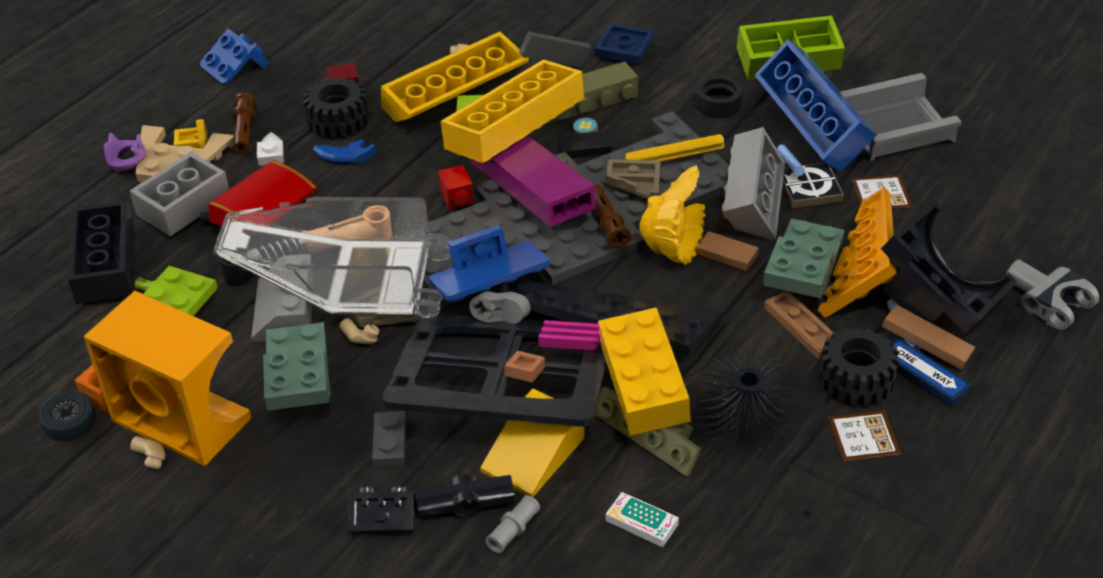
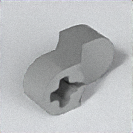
M484 291L475 296L469 304L472 315L476 319L487 323L505 321L516 324L527 317L531 310L530 303L525 296L514 292L493 293Z

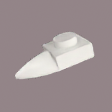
M272 132L266 135L261 142H257L258 165H266L272 160L284 163L283 141Z

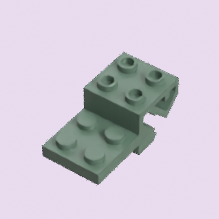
M791 219L784 237H778L764 272L763 285L821 299L825 296L826 289L830 284L831 273L844 239L845 230Z
M324 322L266 330V354H263L264 399L267 411L330 402L331 391Z

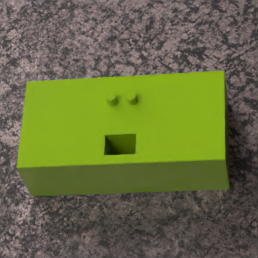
M832 16L739 26L737 50L747 80L757 79L755 74L788 39L804 50L822 71L841 69L845 47Z

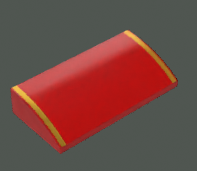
M272 160L208 204L210 223L227 227L228 222L266 228L316 192L317 187L297 170ZM243 231L244 234H247V235H250V236H255V235H257L256 233H250V232H244V231Z

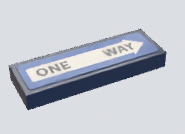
M898 338L893 342V347L897 348L899 357L897 372L951 407L970 392L972 384L901 339Z

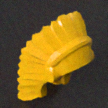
M697 165L683 172L677 181L672 182L670 188L663 194L649 197L647 200L648 208L644 212L639 225L641 237L653 252L658 255L663 254L672 261L684 265L692 261L691 258L697 256L695 251L699 242L702 241L701 235L704 232L702 227H704L703 220L706 216L704 214L705 204L695 203L684 207L685 201L691 196V193L697 186V178L699 177Z

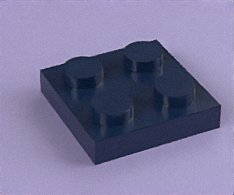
M609 23L594 48V56L603 57L608 60L624 61L629 64H640L654 39V31Z

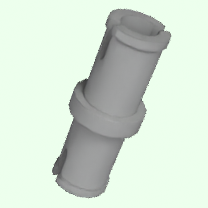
M524 496L511 512H506L501 517V523L485 539L487 546L492 551L501 553L515 536H520L525 531V525L540 510V505L536 499L531 496Z

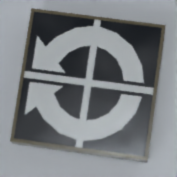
M828 163L802 165L805 171L801 176L795 175L790 167L784 168L782 188L792 209L843 202L844 194Z

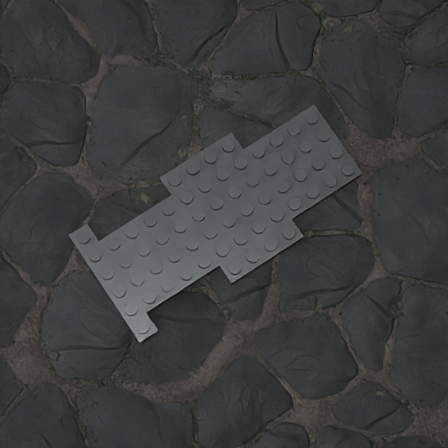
M671 111L651 119V128L658 135L577 165L566 152L555 155L592 184H600L614 211L622 216L624 227H627L631 233V240L624 247L612 248L608 245L607 235L600 229V218L595 209L550 227L492 179L474 186L475 194L482 202L391 237L392 243H425L418 280L440 309L458 302L447 301L429 282L430 275L453 267L447 242L496 225L503 228L507 248L522 242H531L549 257L550 265L544 267L541 272L553 285L646 247V241L641 237L638 228L641 218L648 208V199L606 184L608 159L625 160L627 152L700 137ZM715 151L660 162L659 196L667 191L671 183L677 181L683 172L697 165L699 169L697 186L694 188L695 190L691 193V196L685 201L684 207L695 203L700 204L720 195L725 198V185L728 181L729 164ZM480 292L472 293L470 295H467L465 298H468Z

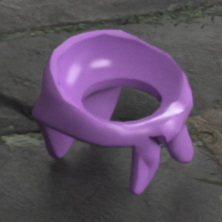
M113 133L108 134L109 141L104 144V153L107 163L114 171L130 170L146 156V150L144 149L140 134H137L136 140H118ZM130 149L135 154L129 159H119Z

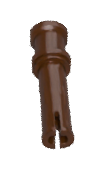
M247 92L237 94L234 99L236 108L233 111V118L236 124L233 150L238 154H244L249 149L250 126L255 119V111L253 109L256 106V98Z
M594 184L596 197L595 211L600 218V229L607 235L606 239L610 247H624L631 240V233L627 227H624L622 216L614 211L602 186Z

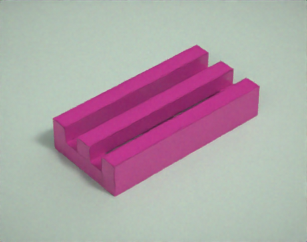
M545 320L544 327H542L541 334L538 337L539 347L597 351L600 343L599 325Z

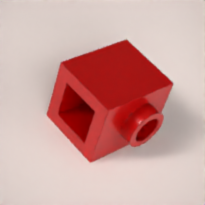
M463 165L438 171L440 192L449 210L474 204L473 185Z

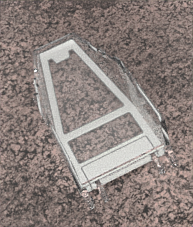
M312 197L307 198L304 204L290 206L289 202L280 203V208L263 211V207L227 213L214 247L216 255L329 313L417 314L422 318L435 317L440 311L441 293L437 289L422 288L427 258L433 261L448 260L450 253L447 242H450L451 238L444 234L430 233L427 206L423 198Z

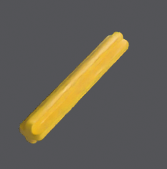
M717 134L627 152L625 160H654L662 162L721 150L724 148L725 142L722 135Z

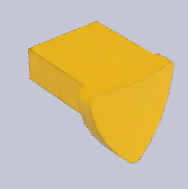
M204 119L196 120L197 127L174 130V146H191L192 148L203 149L208 142Z

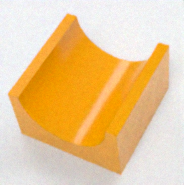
M134 291L83 336L111 420L120 426L149 440L156 441L162 446L206 466L251 419L249 409L209 391L214 370L223 353L233 342L231 333Z

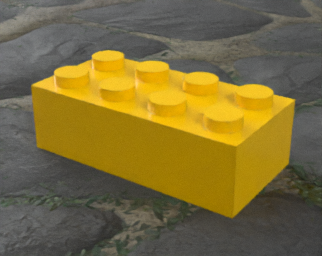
M657 307L598 321L601 347L629 435H637L691 422L689 396Z

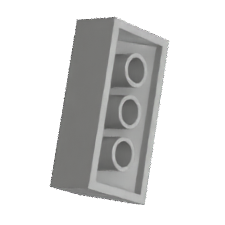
M764 127L734 135L722 213L725 219L730 221L734 229L774 240L777 235L785 161Z

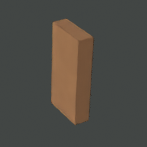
M708 231L697 246V255L747 271L758 255V247Z

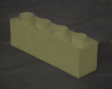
M626 62L582 74L584 99L559 114L556 118L551 119L549 123L638 97V76Z

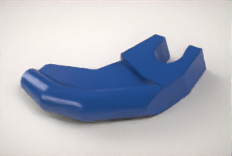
M358 140L342 148L316 145L313 148V152L320 159L332 163H362L376 154V148L373 144L365 148L364 140Z

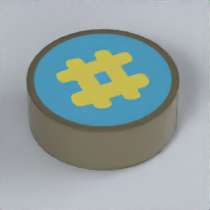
M580 118L573 123V134L598 132V124L592 118Z

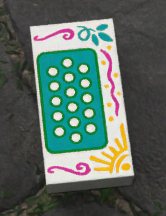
M621 492L606 513L607 522L661 547L670 538L678 526L679 517Z

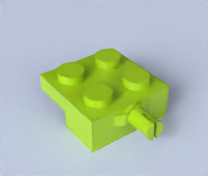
M168 266L155 281H149L141 277L135 281V288L145 291L144 295L191 316L197 313L218 288L214 279L172 266Z

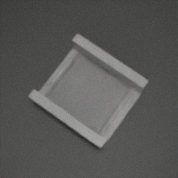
M923 73L841 91V94L877 134L863 149L871 161L875 160V157L948 139L954 143L956 142L957 128L961 126V120L957 115L944 119L940 117L925 98L927 78Z

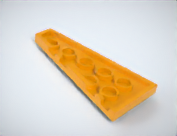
M885 187L864 199L854 220L858 225L855 230L850 231L847 237L850 245L843 248L833 272L835 282L826 289L827 302L820 304L818 309L824 318H827L855 299L864 298L871 289L879 284L888 283L896 274V264L881 250L884 244L894 235L891 194Z

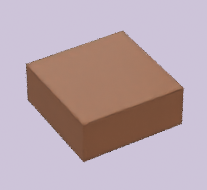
M517 351L504 365L505 376L533 382L545 368V357Z

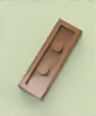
M789 291L766 300L764 308L817 359H820L824 343L827 338H831L833 332Z
M895 305L882 325L887 330L959 369L963 368L975 349L969 343L898 305Z

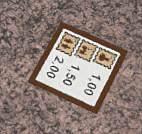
M901 175L851 178L860 204L864 199L885 187L891 194L892 208L913 207Z
M885 410L828 417L843 461L901 454Z

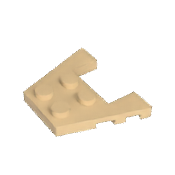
M143 125L141 140L146 150V156L137 164V181L144 182L190 152L208 162L211 160L217 161L223 156L222 151L226 147L230 149L233 147L234 135L212 133L205 147L200 149L192 148L191 146H174L161 143L166 136L164 127Z

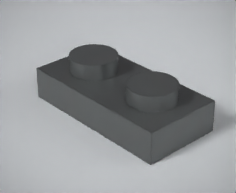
M405 411L374 413L373 467L405 466Z

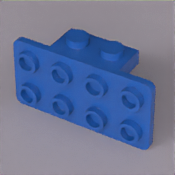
M496 225L447 242L453 267L430 275L429 282L447 301H460L472 293L488 291L497 284L515 281L519 276L528 273L540 272L544 267L550 265V259L531 242H522L507 248L503 228Z

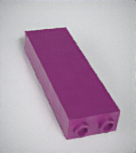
M528 135L509 146L506 150L493 156L487 162L481 163L470 159L473 165L550 227L596 209L595 185Z

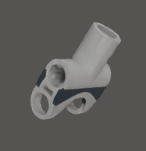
M1018 259L1007 271V274L1010 273L1017 282L1014 285L1026 292L1021 297L1023 309L1034 318L1053 328L1064 330L1073 324V312L1066 305L1090 309L1099 302L1097 289L1089 281L1068 268L1059 267L1047 276ZM1082 290L1089 294L1091 301L1084 297ZM1056 312L1064 316L1065 322L1058 318Z

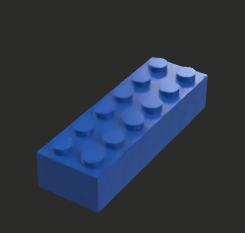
M788 39L755 74V77L822 160L839 172L877 136L874 130L809 55Z

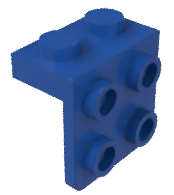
M228 28L200 62V66L223 85H228L249 58L263 69L270 61L263 56L265 51L254 43L251 46L252 41L241 33L238 36Z

